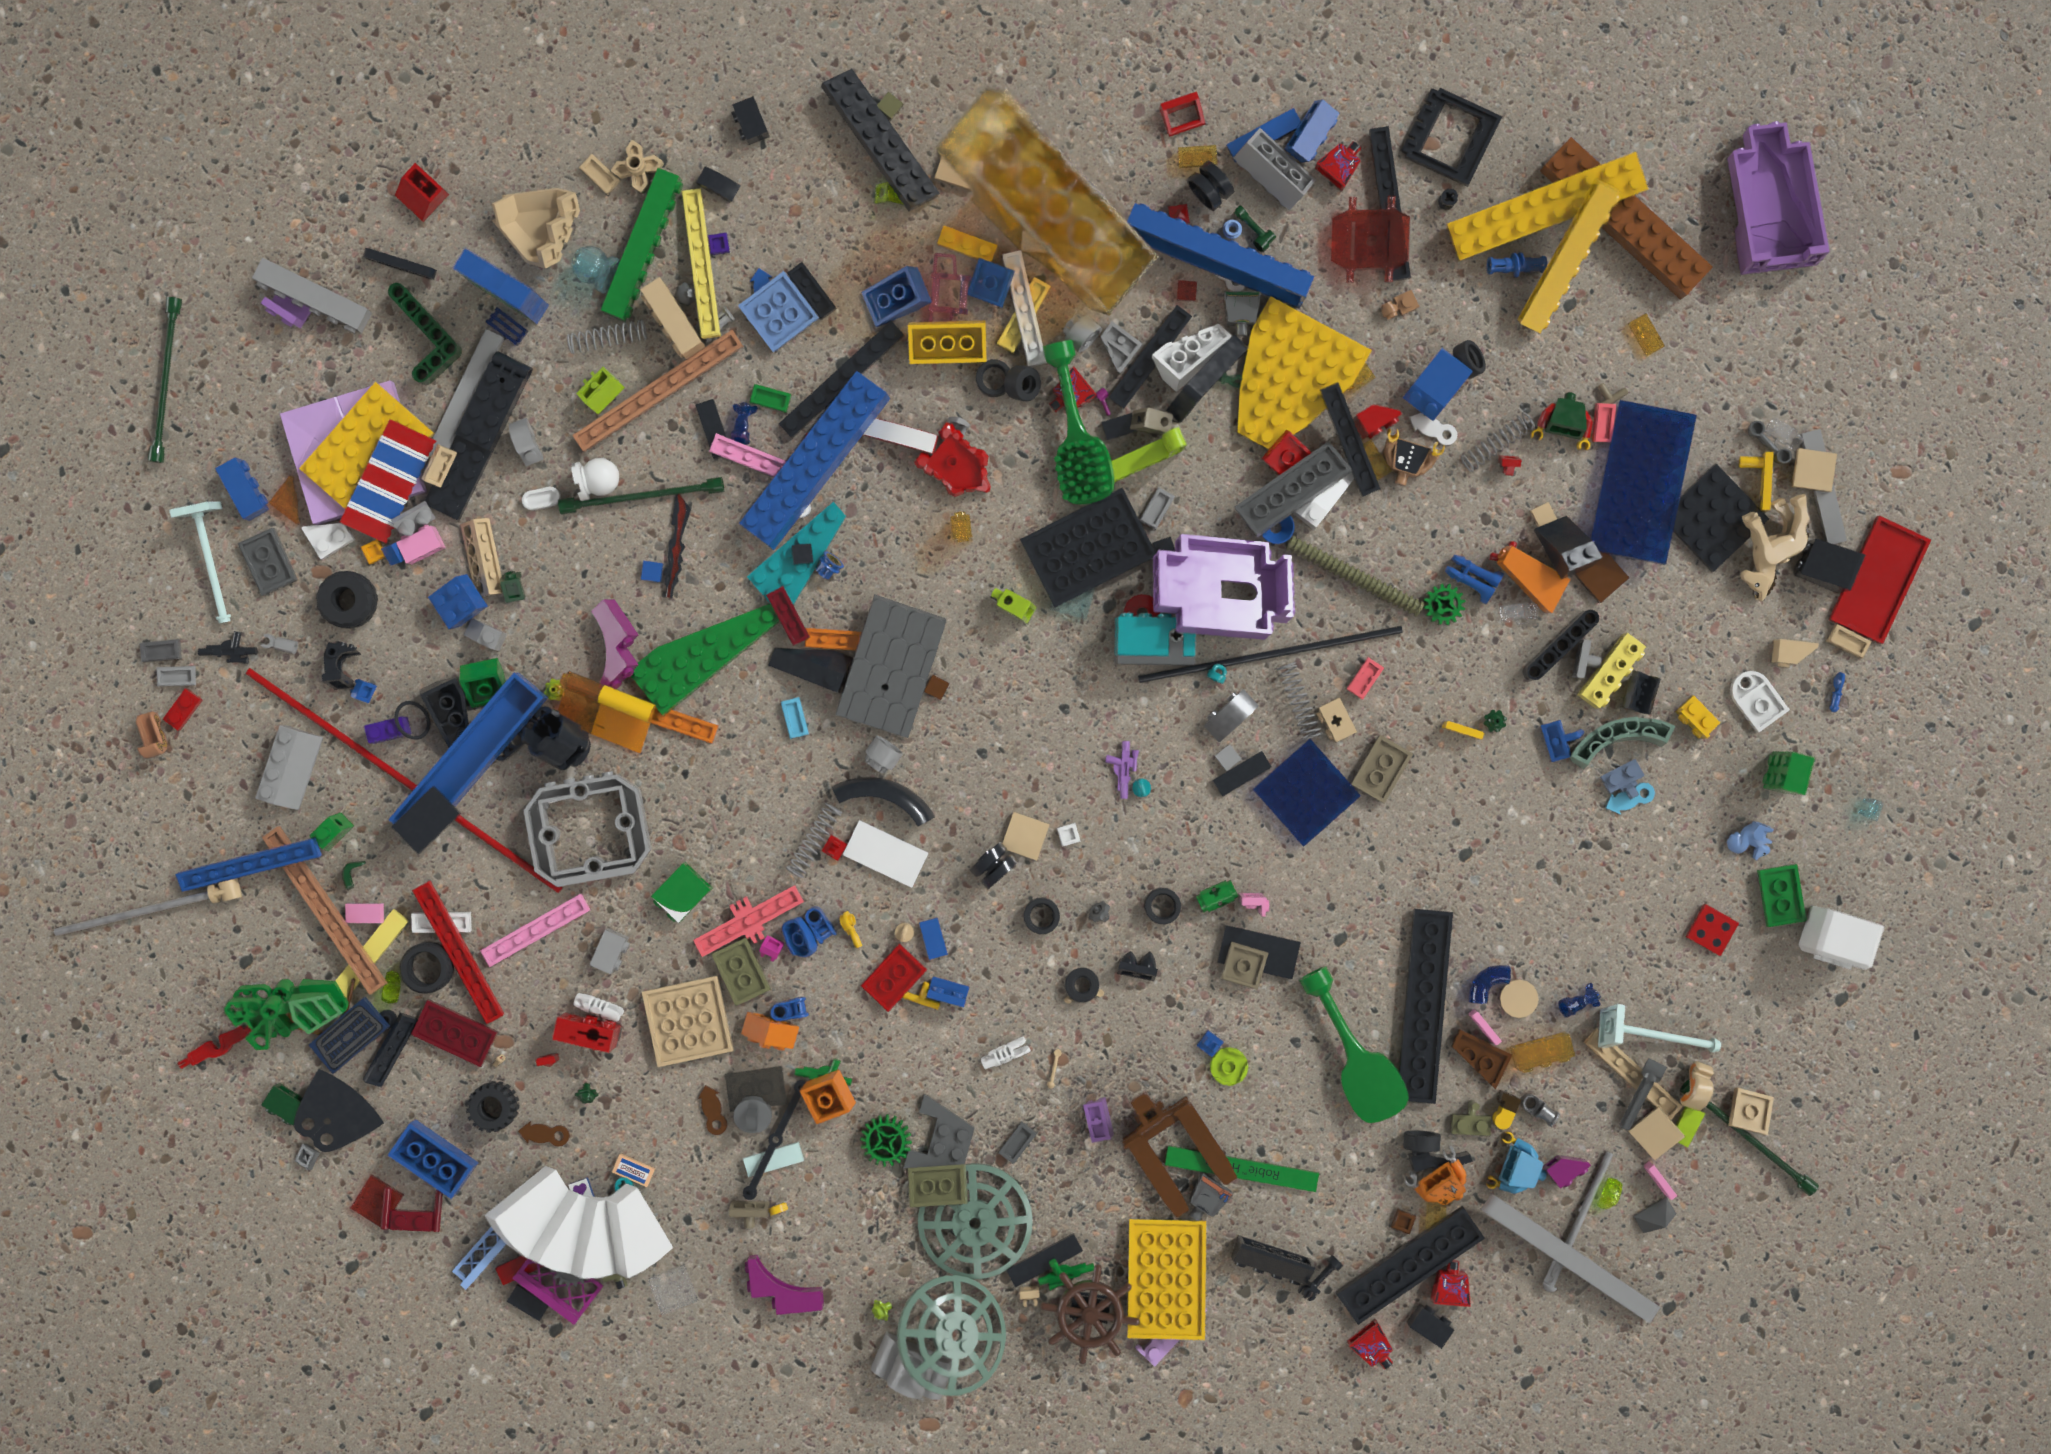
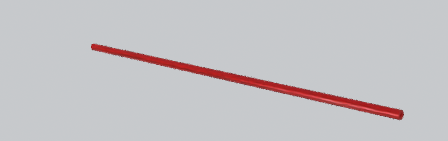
M251 668L246 671V675L411 791L416 788L417 785L260 674ZM461 815L455 820L558 894L563 889L562 886L556 887L537 874L532 865Z

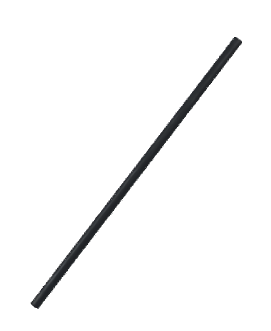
M1396 626L1140 675L1138 680L1139 683L1207 671L1212 669L1215 664L1228 667L1401 634L1403 630L1402 626Z

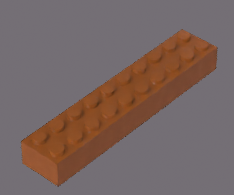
M1570 137L1540 172L1552 183H1555L1601 164ZM1635 195L1618 201L1615 207L1612 206L1608 221L1601 226L1604 231L1680 300L1687 296L1713 268L1711 264Z

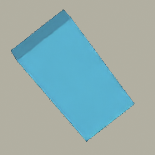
M800 697L782 701L781 706L790 739L808 735L809 731Z

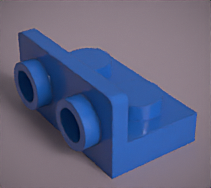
M934 976L932 977L927 997L964 1008L969 986Z

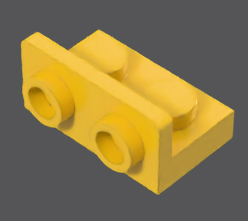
M1691 695L1675 711L1679 715L1678 719L1683 724H1688L1692 728L1691 732L1699 739H1708L1710 737L1709 734L1721 723L1694 695Z

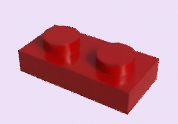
M185 688L163 720L176 730L181 731L203 699Z

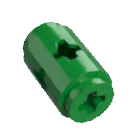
M1224 880L1200 891V894L1196 895L1203 913L1207 911L1212 912L1234 902V899L1238 898L1231 880L1227 882Z

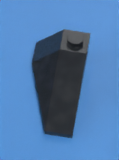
M775 648L768 666L840 693L853 657L831 650Z
M456 677L436 681L419 690L420 696L448 748L451 747L469 725L465 695Z

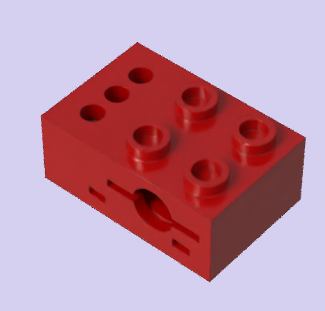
M565 1012L557 1017L552 1040L609 1053L617 1046L621 1025L616 1024V1021L605 1019V1021L597 1020L598 1017L593 1015H586L584 1017Z

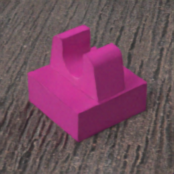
M767 935L760 947V956L764 957L766 954L771 957L770 961L773 962L779 956L785 943Z

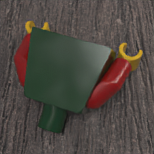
M1567 392L1564 398H1558L1556 403H1551L1542 411L1537 422L1538 427L1531 432V438H1533L1534 433L1537 431L1540 433L1538 441L1541 440L1544 428L1547 433L1578 439L1576 448L1580 450L1581 444L1584 442L1585 450H1588L1591 446L1588 438L1591 435L1593 421L1588 411L1585 410V404L1575 401V393Z

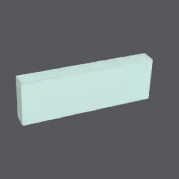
M799 1142L776 1148L765 1172L804 1161ZM765 1152L743 1158L748 1177L755 1175Z

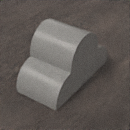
M886 1331L872 1362V1372L887 1380L890 1388L904 1396L914 1399H921L923 1396L934 1400L941 1399L942 1395L926 1390L909 1375L900 1358L897 1336ZM906 1340L908 1355L916 1369L924 1362V1359L920 1353L919 1346ZM926 1349L929 1356L934 1353L933 1351ZM941 1356L935 1363L939 1367L950 1371L951 1359ZM930 1367L921 1374L926 1381L942 1389H945L949 1377L936 1373Z

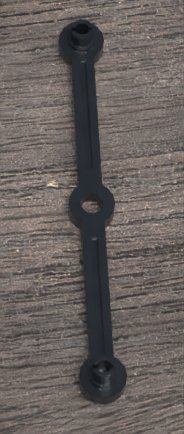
M798 1080L794 1084L795 1092L775 1133H772L768 1138L769 1146L750 1185L743 1189V1196L746 1200H753L758 1194L756 1188L776 1147L783 1143L782 1135L802 1096L800 1090L806 1083L805 1080ZM775 1136L779 1139L777 1143L773 1142Z

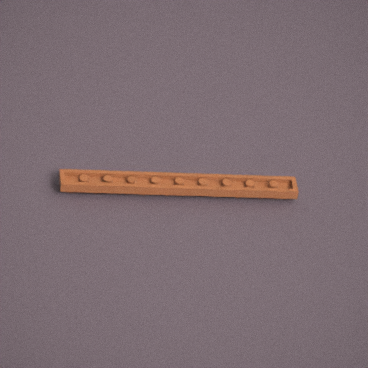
M729 331L572 436L582 451L586 452L744 346L734 331Z
M277 826L262 837L269 849L291 844V841L280 826ZM302 861L282 866L369 995L385 986L387 981L306 863Z

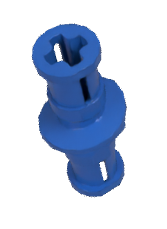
M1521 252L1518 254L1512 253L1510 258L1494 259L1493 257H1488L1486 270L1489 275L1494 272H1513L1514 277L1518 278L1520 272L1540 271V273H1543L1548 265L1546 256L1531 258L1524 257V254Z

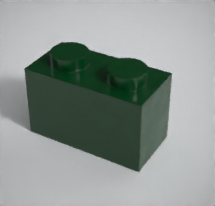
M278 1083L271 1088L261 1106L266 1108L265 1111L267 1113L282 1118L281 1121L283 1123L294 1126L295 1117L303 1097L283 1084Z

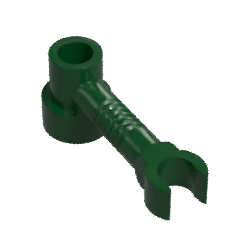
M1239 205L1235 209L1234 215L1241 221H1244L1258 235L1253 244L1260 252L1264 253L1270 247L1269 244L1276 239V235L1271 230L1265 232L1254 222L1245 208Z

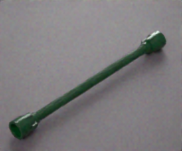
M166 297L165 313H167L168 318L164 350L165 357H163V374H161L156 432L147 460L157 463H164L165 447H162L161 437H163V420H165V403L167 401V386L170 376L172 340H174V323H176L177 315L180 314L182 299L176 297Z
M722 477L706 479L707 482H702L701 485L694 484L679 488L674 487L652 490L650 492L630 493L628 495L623 494L584 501L575 500L574 497L558 499L560 514L576 513V510L582 507L599 506V504L606 505L626 502L628 500L635 501L650 497L655 498L677 495L679 493L699 492L701 490L703 492L708 491L709 494L724 492V482Z
M1690 1080L1685 1081L1680 1088V1092L1684 1095L1690 1091ZM1709 1101L1706 1108L1729 1125L1730 1117ZM1731 1127L1794 1178V1181L1798 1184L1797 1187L1808 1196L1813 1195L1818 1190V1183L1806 1174L1802 1175L1796 1172V1170L1792 1169V1167L1748 1133V1131Z

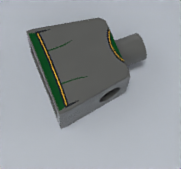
M1224 291L1223 304L1227 326H1236V336H1247V326L1255 325L1261 292Z

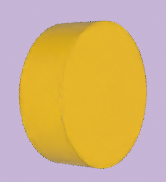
M783 1202L770 1207L768 1211L770 1216L788 1210L787 1203Z

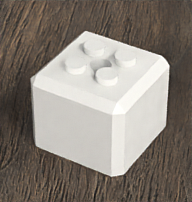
M1811 905L1799 941V947L1804 952L1814 954V959L1851 969L1853 966L1866 970L1872 967L1884 926L1834 910Z

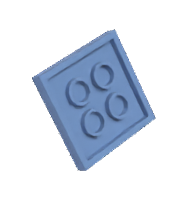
M784 271L738 305L773 353L819 319Z

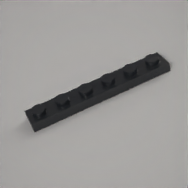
M1176 305L1109 396L1111 401L1122 409L1126 408L1156 367L1152 355L1165 344L1173 343L1190 321L1192 315Z
M1339 382L1320 389L1319 391L1348 464L1352 469V474L1361 496L1364 497L1380 490Z

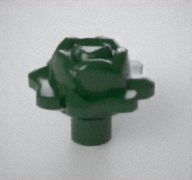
M1492 709L1489 714L1484 716L1485 721L1483 724L1488 727L1490 732H1500L1502 728L1506 727L1505 721L1507 717L1502 714L1501 710L1495 711Z
M584 1083L583 1089L578 1090L575 1096L580 1102L586 1104L592 1103L599 1094L595 1089L590 1088L589 1083Z

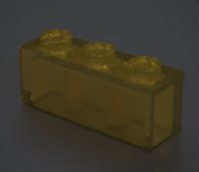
M1565 1031L1509 1046L1515 1069L1522 1071V1073L1531 1072L1534 1067L1538 1066L1541 1068L1552 1066V1062L1559 1061V1063L1568 1062L1571 1060V1057H1575L1570 1034Z

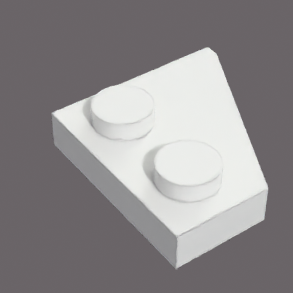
M342 523L302 527L303 532L321 560H324L355 540L348 527Z

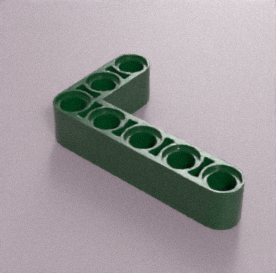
M393 283L388 288L390 298L436 346L412 370V377L415 381L422 385H429L461 356L462 348L406 287L400 283ZM399 289H402V295L400 297H396V292ZM415 303V309L409 311L410 304ZM428 317V323L422 325L423 318ZM441 331V337L435 340L436 332ZM454 345V351L448 354V347ZM440 358V364L434 367V360ZM426 371V377L420 380V373Z

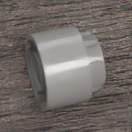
M1079 313L1073 316L1063 329V333L1066 335L1065 340H1073L1074 348L1079 353L1086 350L1102 331V328L1090 316H1083Z
M876 735L865 751L867 754L865 762L875 770L886 773L888 769L893 770L903 753L891 742Z

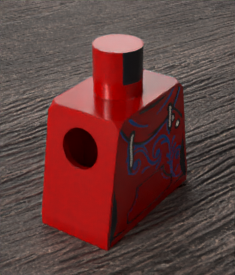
M1354 141L1347 148L1340 143L1317 162L1315 169L1338 189L1343 191L1361 161L1356 156L1361 147Z
M1072 367L1069 372L1077 408H1080L1094 400L1097 394L1078 370ZM1060 382L1053 389V393L1057 398L1049 403L1055 413L1065 407Z
M1453 1260L1447 1265V1270L1440 1269L1437 1271L1430 1297L1433 1304L1471 1306L1468 1275L1464 1271H1459L1460 1261Z
M1376 1319L1372 1320L1347 1340L1350 1348L1371 1367L1379 1362L1383 1369H1387L1393 1364V1361L1388 1356L1393 1349Z

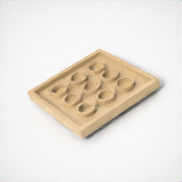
M718 975L642 992L658 1067L734 1051Z

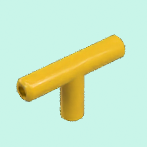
M923 982L919 996L909 992L903 996V999L936 1010L940 1006L939 1002L926 998L930 988L929 982Z

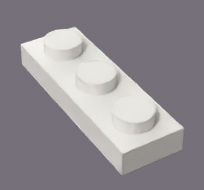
M413 912L411 914L412 933H435L424 912ZM448 912L459 932L472 931L471 912Z

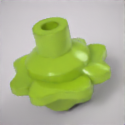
M551 679L550 683L547 682L545 684L546 690L544 694L548 696L549 700L560 701L561 697L566 696L567 685L563 684V680Z
M874 1300L872 1308L874 1317L878 1320L887 1321L889 1317L888 1310L892 1309L891 1303L887 1302L884 1304L881 1301Z

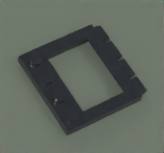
M1439 88V90L1431 89L1425 100L1431 106L1423 104L1417 116V119L1423 123L1414 122L1408 134L1414 140L1406 138L1401 152L1406 154V159L1468 187L1503 116L1442 88ZM1445 103L1480 119L1456 168L1421 153Z

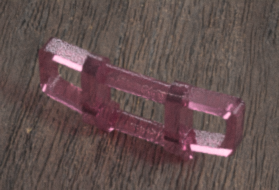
M935 253L933 272H931V278H933L932 302L928 306V311H930L929 322H933L934 312L950 313L949 321H953L954 314L968 315L966 307L968 283L971 282V276L957 275V259L955 255ZM939 257L953 259V274L937 273ZM940 279L961 281L959 308L938 306Z

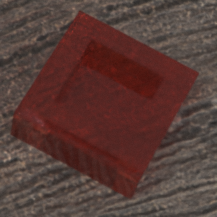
M1178 280L1176 300L1196 302L1197 281Z

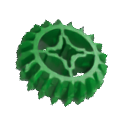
M886 1114L885 1120H883L882 1115H878V1122L875 1118H872L871 1122L873 1125L866 1123L865 1126L868 1130L863 1129L861 1132L863 1135H866L860 1137V1141L866 1142L861 1145V1149L867 1148L864 1156L871 1154L869 1157L870 1162L874 1158L877 1159L875 1165L883 1161L882 1165L886 1167L887 1161H889L890 1166H894V1159L897 1163H900L901 1158L899 1156L906 1158L907 1154L904 1151L909 1152L911 1149L907 1145L912 1144V1140L906 1139L911 1136V1132L905 1133L908 1125L901 1127L903 1120L901 1119L898 1123L895 1122L897 1119L895 1115L892 1120H889V1114ZM881 1126H890L896 1129V1131L887 1132ZM876 1129L879 1140L872 1145L870 1137ZM900 1135L902 1145L896 1151L893 1141ZM884 1136L891 1138L889 1144L882 1142ZM879 1149H886L891 1154L883 1155L877 1151Z

